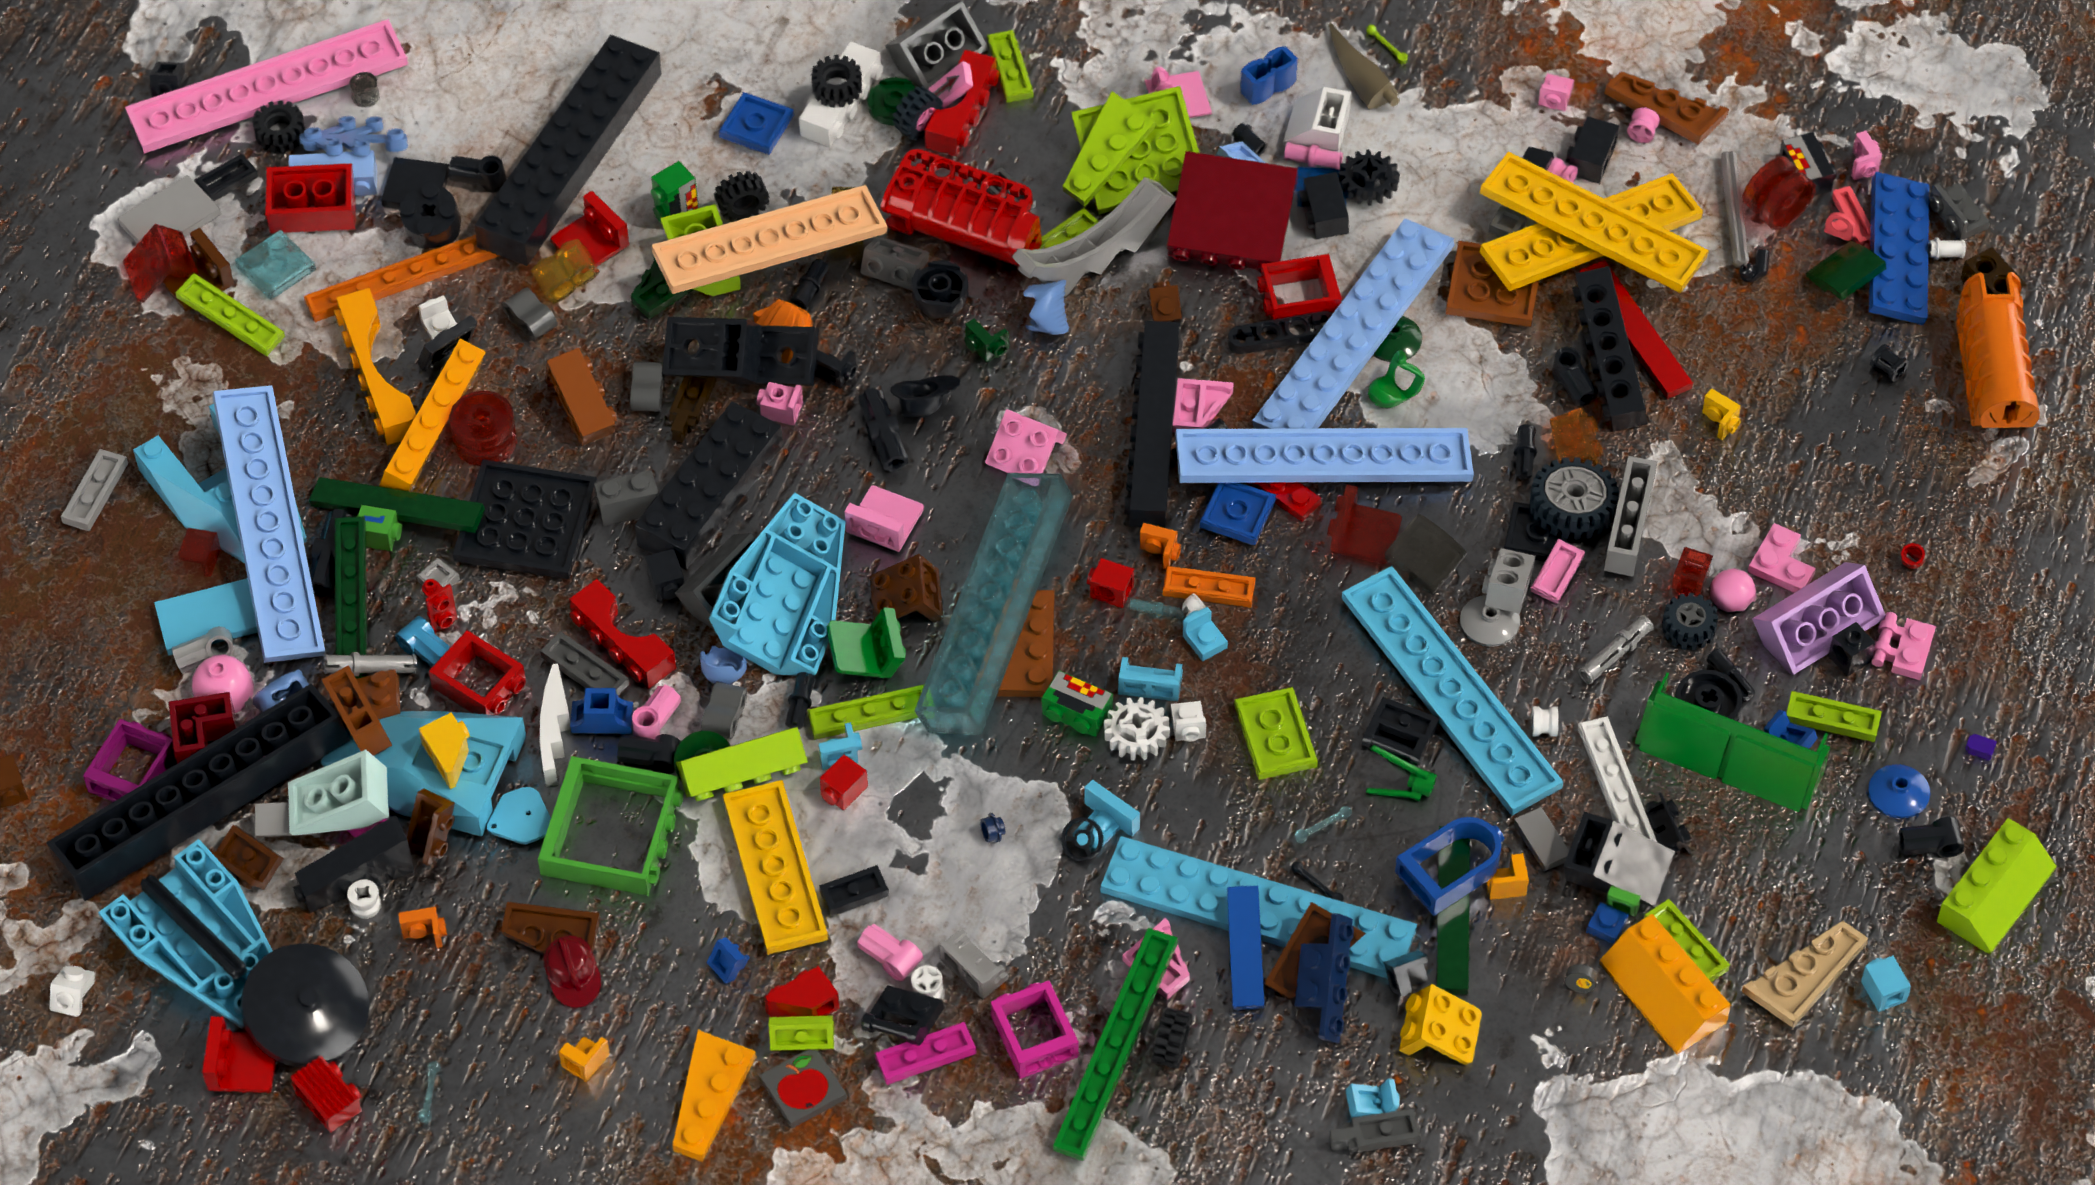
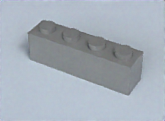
M1628 456L1607 549L1604 571L1634 576L1658 461Z

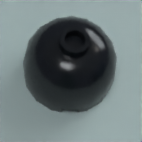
M945 260L929 262L928 267L923 268L921 271L920 268L917 269L911 279L913 300L917 308L929 317L936 319L951 317L959 312L967 301L969 294L968 277L966 273L964 275L960 271V267L955 263Z

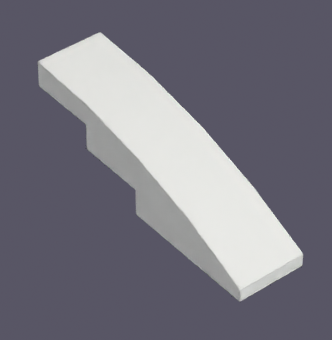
M553 664L544 689L540 714V750L546 787L558 785L554 759L565 757L560 732L571 730L569 712L558 664Z

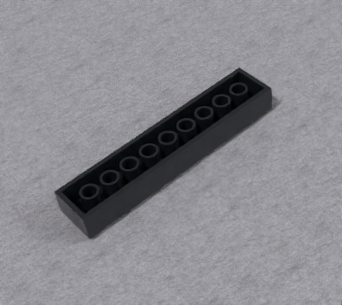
M610 34L475 223L478 248L525 266L529 265L662 75L660 52Z
M309 684L49 840L46 844L59 870L84 901H87L349 742L350 739L342 718L312 684Z

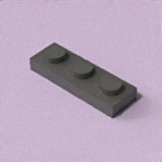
M561 631L540 651L541 658L551 665L558 664L560 671L585 688H616L617 695H619L629 685L628 677Z

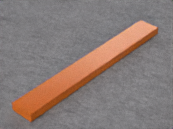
M476 235L307 294L304 296V301L314 322H318L335 315L334 310L338 309L336 297L370 288L373 299L376 301L499 257V255L478 248Z

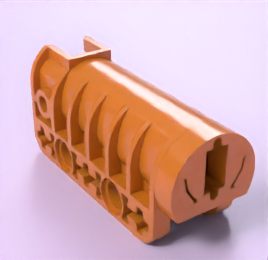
M1980 272L1968 278L1962 288L1956 313V327L1972 426H1982V428L2033 427L2040 417L2038 400L2034 393L2035 381L2031 374L2032 362L2028 356L2029 344L2025 338L2026 325L2023 322V298L2020 296L2021 281L2013 272H2009L2006 278L2008 294H1987L1984 274Z

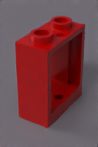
M1329 254L1262 264L1261 276H1257L1259 293H1264L1265 299H1263L1264 313L1266 316L1270 315L1271 320L1319 311L1334 313L1341 304L1342 298ZM1312 279L1319 280L1323 298L1278 305L1273 289L1274 285Z
M468 630L428 671L433 689L474 714H501L507 702L514 694H519L526 683L523 664ZM476 655L506 673L485 697L480 696L455 680Z

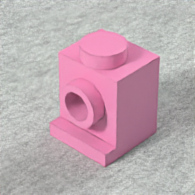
M768 382L766 389H760L757 396L756 404L760 406L761 416L772 421L795 426L803 405L802 386L796 385L794 388Z

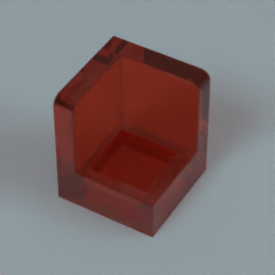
M188 528L178 553L179 559L200 563L204 576L211 577L221 551L217 532Z

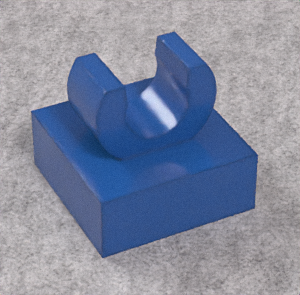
M727 937L717 940L706 962L725 983L735 981L739 971L745 968L750 958L748 955L744 956L738 950L740 946L732 944Z

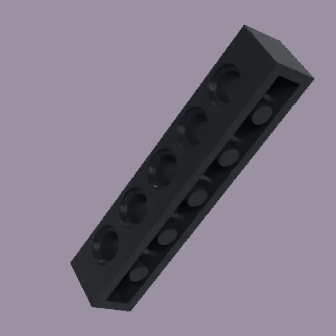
M1610 266L1575 273L1577 285H1573L1572 290L1575 303L1581 302L1582 308L1578 309L1581 326L1587 325L1588 332L1584 333L1587 350L1593 349L1594 356L1590 357L1593 374L1599 373L1600 380L1596 381L1599 398L1605 397L1606 404L1602 405L1605 422L1611 421L1613 432L1648 424L1646 408Z

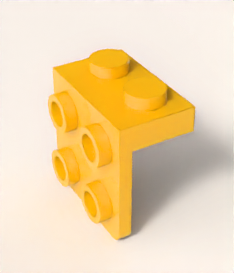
M1433 984L1410 995L1405 1005L1407 1010L1405 1022L1400 1030L1401 1042L1399 1051L1410 1056L1429 1046L1464 1065L1471 1063L1474 1057L1482 1014L1480 1009Z

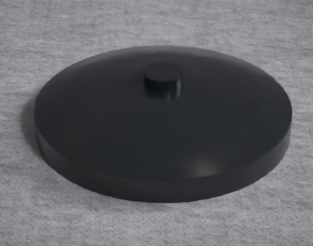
M291 944L268 953L253 967L243 987L241 1015L245 1029L252 1041L261 1051L274 1060L290 1066L306 1067L308 1063L317 1059L318 1056H322L329 1064L347 1054L361 1037L369 1016V996L362 976L344 956L332 949L316 944Z

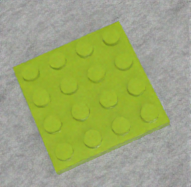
M1181 86L1124 99L1156 121V127L1094 196L1098 215L1112 212L1130 195L1144 177L1159 182L1173 196H1177L1185 151L1199 153ZM1105 104L1071 112L1080 149L1085 144Z

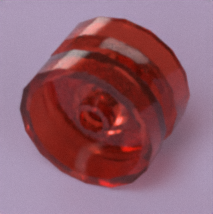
M1777 157L1762 166L1753 175L1745 187L1743 202L1755 214H1760V218L1772 230H1780L1798 219L1807 209L1816 193V185L1804 173H1799V169L1787 157Z
M476 391L461 397L453 405L449 414L454 449L462 460L471 465L481 466L483 459L502 462L514 452L517 444V432L513 408L505 397L496 392Z

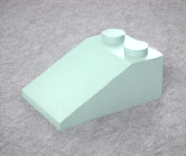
M363 750L288 782L289 833L294 836L361 829L389 818L387 767L367 750Z

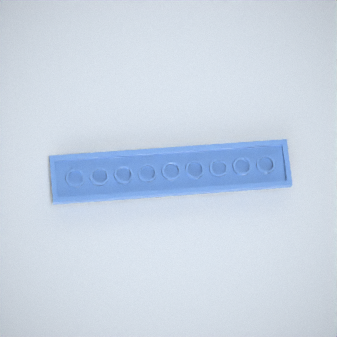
M1404 219L1252 420L1253 427L1256 429L1319 428L1455 246L1454 238Z
M271 385L213 391L214 408L264 663L324 656L325 647L273 387Z
M1467 428L1176 429L1175 433L1180 483L1472 482L1474 476Z

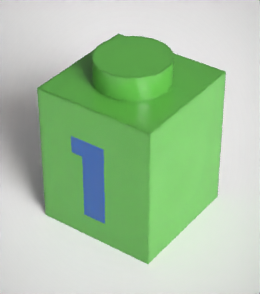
M361 505L358 517L365 516L366 547L392 551L395 540L399 541L402 533V524L398 523L396 511Z

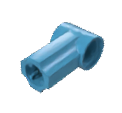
M421 616L414 618L395 634L398 645L407 654H416L431 667L450 649L448 644L435 635L432 626Z

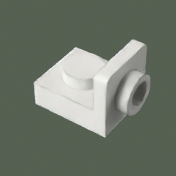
M445 296L430 299L418 306L421 324L431 340L443 330L450 329L457 324L448 309Z
M1201 701L1171 704L1175 741L1185 740L1190 742L1206 738V719L1203 717Z

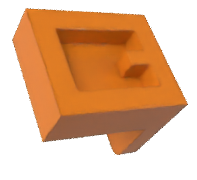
M1143 523L1140 530V549L1146 550L1151 554H1162L1163 569L1166 570L1167 566H1171L1172 561L1177 562L1180 556L1181 544L1177 543L1178 531Z
M436 906L398 913L403 939H419L428 934H434L436 948L443 947L441 937L447 936L444 917L438 918Z

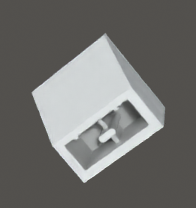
M1322 87L1296 99L1283 145L1286 146L1288 142L1308 147L1318 145L1319 149L1339 152L1350 115L1351 92Z

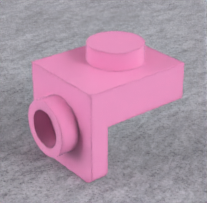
M1868 132L1857 133L1852 151L1856 156L1851 173L1854 180L1873 176L1876 171H1879L1882 158L1878 143L1871 139Z

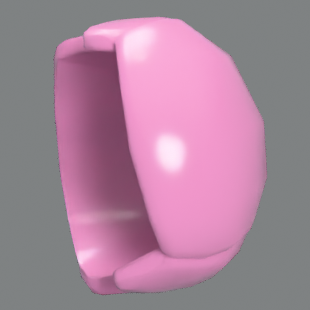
M1733 568L1721 571L1714 577L1710 584V596L1718 609L1726 612H1744L1752 602H1755L1756 588L1753 579L1745 571Z

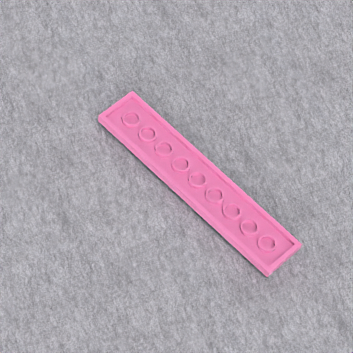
M389 19L126 106L125 109L144 153L254 117L257 110L261 112L260 107L262 105L269 107L268 102L273 101L274 105H278V100H283L284 105H286L287 101L293 104L408 65V59Z

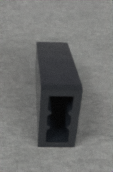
M397 816L385 820L295 872L298 885L293 886V890L299 904L305 902L309 913L347 899L349 887L358 880H370L376 886H380L414 872L408 840Z

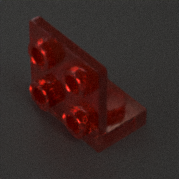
M158 224L153 225L123 260L137 300L143 303L169 274L189 279L193 273L198 274L182 231Z

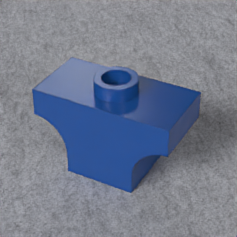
M585 688V697L578 701H572L571 733L632 734L633 701H626L618 697L616 688Z

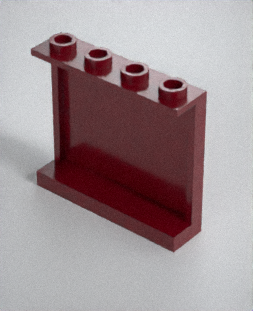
M1185 151L1167 243L1168 256H1172L1178 261L1199 260L1201 263L1215 266L1217 263L1225 264L1235 270H1244L1245 268L1257 269L1259 273H1261L1262 264L1281 261L1294 190L1297 188L1298 168Z

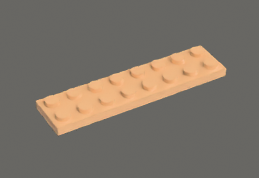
M863 185L652 244V253L672 294L887 234V224L867 186Z

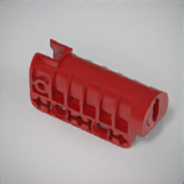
M912 149L904 155L886 188L881 202V211L891 214L885 221L887 228L910 236L915 230L1018 267L1019 264L1012 258L1018 248L1036 250L1040 249L1042 245L1039 216L1029 212L1033 203L1032 191L1029 187L922 149ZM921 159L922 164L917 163L916 166H912V162ZM939 168H945L950 170V173L940 177L935 174V171ZM973 178V181H969L967 184L963 183V179ZM990 186H997L1002 189L1000 193L995 195L989 194L986 191ZM1025 196V199H1021L1019 202L1015 201V197Z

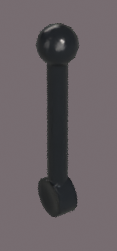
M1293 862L1291 869L1294 873L1303 875L1330 898L1343 902L1344 896L1341 893L1331 891L1306 871L1301 862Z

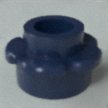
M989 813L988 817L980 820L981 831L986 842H1000L1002 835L1006 833L1002 818H996L993 813Z

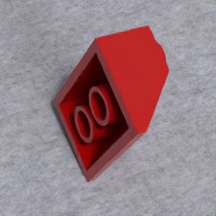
M352 163L267 167L265 215L270 234L356 229V201Z

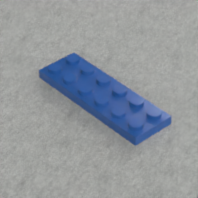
M1877 171L1872 177L1870 250L1885 261L1886 270L1869 281V312L1924 325L1928 319L1929 184Z

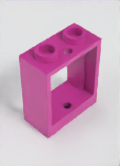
M1050 980L1043 983L1030 984L1024 990L1013 994H1002L994 1001H991V1018L1020 1079L1079 1058V1041ZM1047 1002L1062 1036L1022 1051L1006 1016Z

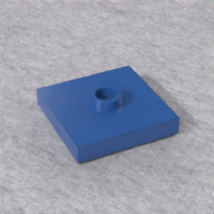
M743 92L720 128L719 138L770 155L792 120L794 109Z
M1218 483L1200 520V528L1255 546L1276 502V494L1242 483Z

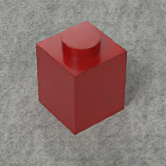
M845 754L820 777L822 798L828 804L836 805L843 811L868 787L867 770Z

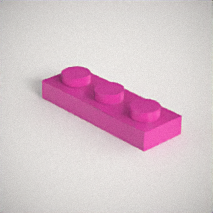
M965 1022L928 1034L919 1046L907 1041L876 1052L875 1059L886 1085L974 1055L976 1054V1047Z

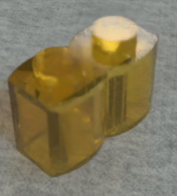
M579 239L564 243L554 255L542 258L531 270L544 295L553 304L567 298L577 287L589 283L600 272L587 248Z

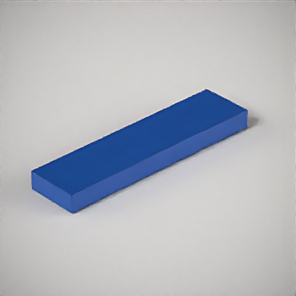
M1258 885L1227 887L1233 1010L1264 1009Z

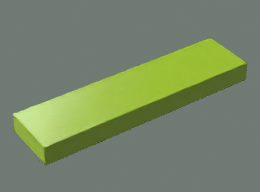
M195 273L176 292L177 299L265 356H268L285 338L283 330Z
M926 684L807 709V715L814 740L845 734V723L851 722L854 732L933 715V710Z

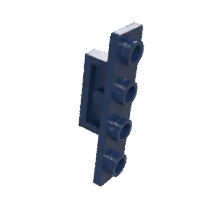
M1333 913L1331 916L1329 944H1301L1295 997L1296 1007L1322 1009L1319 1038L1331 1043H1340L1341 1034L1344 1029L1343 1009L1347 999L1346 980L1351 963L1349 957L1350 942L1354 935L1352 918L1339 913Z

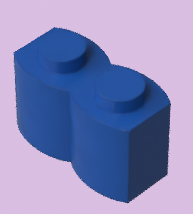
M1286 46L1271 50L1263 59L1249 62L1241 70L1240 93L1251 105H1255L1268 100L1274 92L1287 90L1297 80L1298 58Z

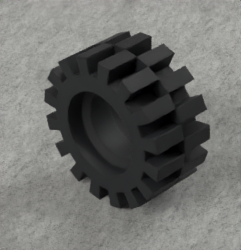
M834 55V59L826 56L824 57L825 62L820 59L817 62V66H813L811 73L812 92L815 94V99L817 101L821 99V104L825 106L830 102V107L835 108V103H839L840 108L845 107L844 102L846 101L851 105L853 98L857 100L859 93H862V72L859 64L856 65L854 59L848 62V56L845 55L842 59H839V55ZM832 78H843L847 80L846 82L838 85L830 84L827 82Z
M278 100V105H274L273 101L268 102L269 107L262 105L260 107L261 112L257 110L255 118L253 117V128L259 146L262 145V148L266 151L270 147L271 153H276L277 149H280V153H285V148H289L292 151L295 149L294 144L300 146L299 136L304 133L306 128L303 114L297 105L293 107L292 102L289 101L284 105L283 100ZM278 123L289 124L288 127L282 130L269 129Z
M742 171L737 172L735 177L731 174L728 176V181L723 179L720 182L721 186H717L715 189L714 197L720 212L730 222H734L735 219L738 221L743 218H749L753 214L755 216L759 215V210L764 211L766 209L765 205L769 204L768 198L770 197L762 178L755 172L752 174L751 171H746L743 175Z
M1166 1007L1155 1039L1156 1043L1152 1056L1153 1063L1176 1069L1180 1067L1186 1050L1185 1047L1188 1043L1192 1013Z

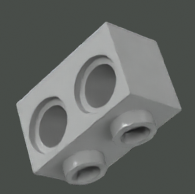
M1500 548L1497 559L1491 558L1488 575L1485 576L1482 593L1487 594L1485 606L1520 614L1531 582L1535 556Z

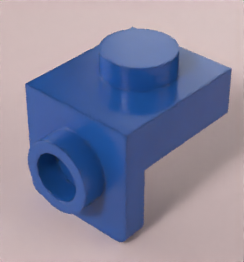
M1778 710L1764 727V732L1808 749L1818 739L1815 729L1790 723L1784 710Z

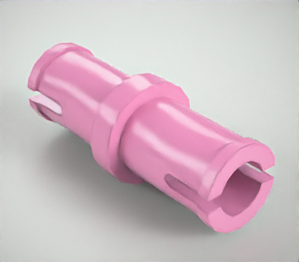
M1288 142L1284 151V160L1308 163V167H1316L1318 165L1340 170V164L1343 162V152L1319 149L1318 145L1308 147Z

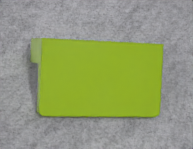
M833 1016L769 1017L770 1051L834 1049L835 1027Z

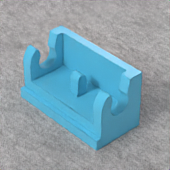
M1122 657L1118 678L1119 695L1178 702L1183 664L1177 663L1176 669L1173 671L1132 666L1128 663V657Z

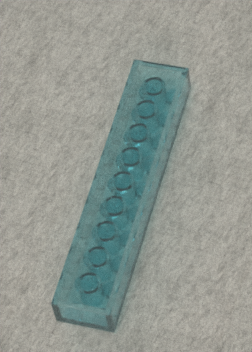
M1007 474L915 708V713L928 733L982 735L1073 498L1061 474Z

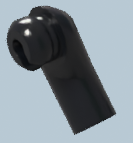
M1766 249L1757 250L1755 264L1747 263V267L1743 264L1739 268L1741 279L1752 283L1766 276L1769 268L1770 252Z

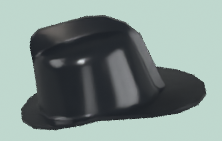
M940 375L921 380L903 381L894 384L890 392L899 398L901 412L904 417H925L939 409L942 404L943 395L956 390L960 386V380L952 375Z

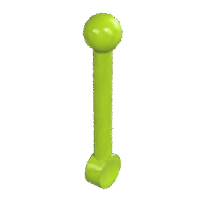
M1370 24L1366 27L1367 34L1376 37L1397 57L1399 64L1407 63L1408 55L1404 52L1400 53L1377 32L1375 25Z

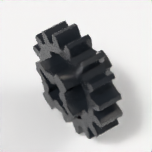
M1370 149L1366 150V155L1356 151L1355 158L1347 156L1346 163L1340 164L1338 179L1341 183L1342 192L1347 191L1348 199L1355 196L1357 204H1360L1362 200H1367L1368 205L1372 204V200L1382 204L1383 197L1391 199L1392 191L1397 192L1400 179V172L1397 171L1398 165L1397 163H1391L1390 156L1382 158L1381 151H1378L1375 155H1371Z

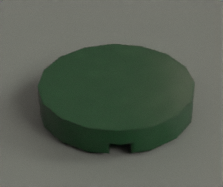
M891 77L879 81V84L875 87L872 86L867 96V106L870 115L882 124L894 126L893 119L895 117L893 115L898 110L896 108L897 105L902 103L901 99L904 96L907 97L909 91H914V88H916L912 85V81L906 78Z

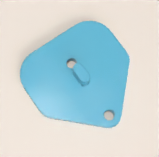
M522 787L502 795L487 823V831L490 834L520 844H529L545 837L551 817L540 793L534 788Z

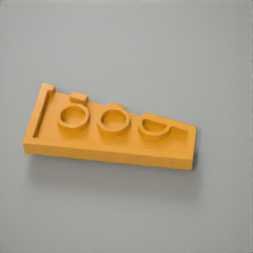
M697 1031L673 1141L674 1152L703 1162L756 1059V1051L706 1032Z

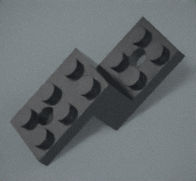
M668 317L662 374L677 377L721 378L733 384L768 385V382L785 386L801 385L814 387L819 329L816 327L761 326L748 319ZM693 340H698V351L690 355L688 352L689 344ZM791 348L793 358L790 362L783 363V352Z

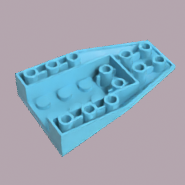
M400 711L398 715L379 719L392 743V746L374 755L376 759L387 767L388 808L397 814L412 817L417 792L424 788L455 803L452 814L454 816L452 829L482 837L493 813L491 797L508 760L516 762L526 739L523 717L452 712L458 722L463 721L470 737L467 738L469 748L467 758L457 785L451 790L422 746L418 729L451 712ZM346 728L350 741L325 755L321 761L323 766H328L360 752L348 728Z

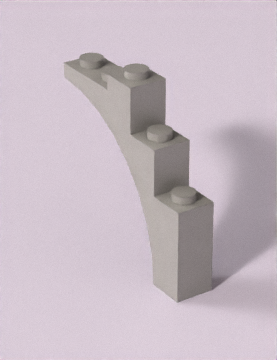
M1144 177L1130 195L1111 213L1082 234L1049 248L1036 250L1018 248L1012 258L1019 264L1018 270L1028 278L1035 276L1044 284L1066 280L1064 296L1067 297L1084 273L1088 274L1091 271L1102 274L1119 251L1126 249L1136 252L1175 202L1176 198L1159 182Z

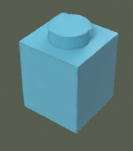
M1894 956L1885 959L1876 958L1870 961L1864 968L1861 983L1878 1012L1907 1002L1911 985Z

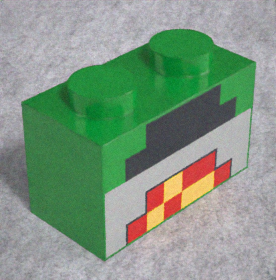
M680 161L651 177V195L654 199L653 213L659 222H661L662 217L699 208L696 178Z
M1060 670L1042 696V714L1054 722H1062L1073 727L1079 733L1090 734L1094 737H1097L1102 729L1104 720L1108 719V711L1113 710V693Z

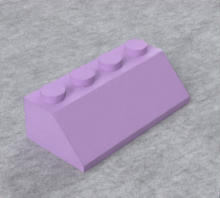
M1844 562L1752 618L1764 647L1789 674L1794 675L1829 653L1833 635L1855 622L1866 631L1884 620L1885 612L1866 566Z

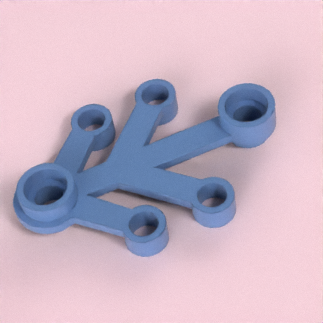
M344 116L338 119L339 125L322 131L317 127L308 128L299 136L300 143L303 144L305 150L317 151L323 149L327 155L331 156L343 153V146L353 151L356 156H365L371 152L370 143H385L386 150L390 152H400L408 148L407 135L404 134L402 129H390L387 131V135L369 134L383 130V120L378 116L367 118L366 125L356 128L354 117Z

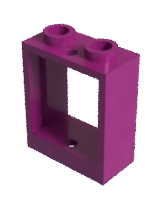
M119 719L83 775L88 792L114 802L168 770L176 759L173 739L164 732L156 733L148 730L138 722L132 721L130 723ZM127 744L158 755L139 785L108 774Z

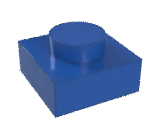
M1600 902L1587 926L1586 932L1614 944L1628 922L1629 914Z

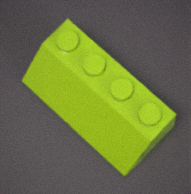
M2007 818L1942 902L1937 922L1991 955L2056 870L2057 866L2033 832Z

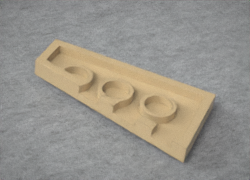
M1841 921L1812 940L1811 944L1803 950L1795 951L1777 967H1771L1754 982L1751 980L1742 988V993L1794 1028L1867 945L1868 937L1846 922Z

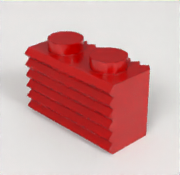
M318 1056L317 1059L308 1063L306 1067L298 1070L296 1074H292L290 1079L295 1093L298 1094L299 1098L302 1099L310 1111L331 1133L362 1111L359 1102L362 1096L353 1083L346 1085L341 1079L343 1073L334 1061L328 1064L322 1056Z

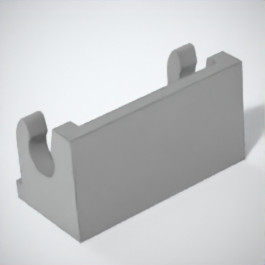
M289 802L255 804L256 839L261 841L265 840V837L293 836L289 833ZM321 833L304 834V835H312V836H314V838H320Z
M961 929L946 941L940 943V960L977 995L984 999L1008 980V974L1002 965L996 966L966 936L967 933Z

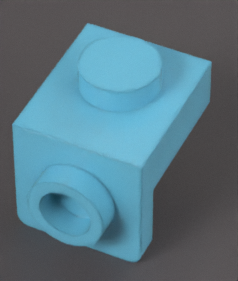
M1386 1079L1379 1087L1350 1084L1345 1089L1351 1118L1393 1112L1399 1107V1094L1396 1091L1394 1079Z

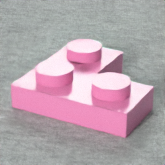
M1774 523L1749 564L1748 573L1795 593L1811 582L1816 568L1791 557L1800 542L1801 535Z

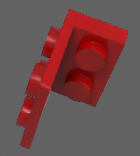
M593 191L583 196L584 215L550 237L551 243L583 274H587L629 246L627 224Z
M211 1016L202 1070L207 1090L270 1093L273 1086L276 1060L261 1051L248 1033L232 1032L231 1029H227L224 1017Z

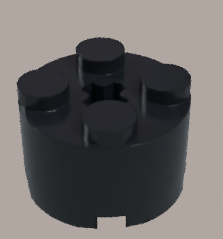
M427 182L410 191L400 203V217L407 235L419 248L436 249L453 243L459 236L462 221L461 214L453 195L447 189L433 182Z

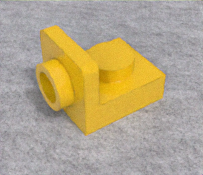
M1711 388L1705 395L1702 413L1707 415L1710 420L1719 422L1717 438L1723 440L1728 433L1733 434L1741 423L1739 418L1741 405Z

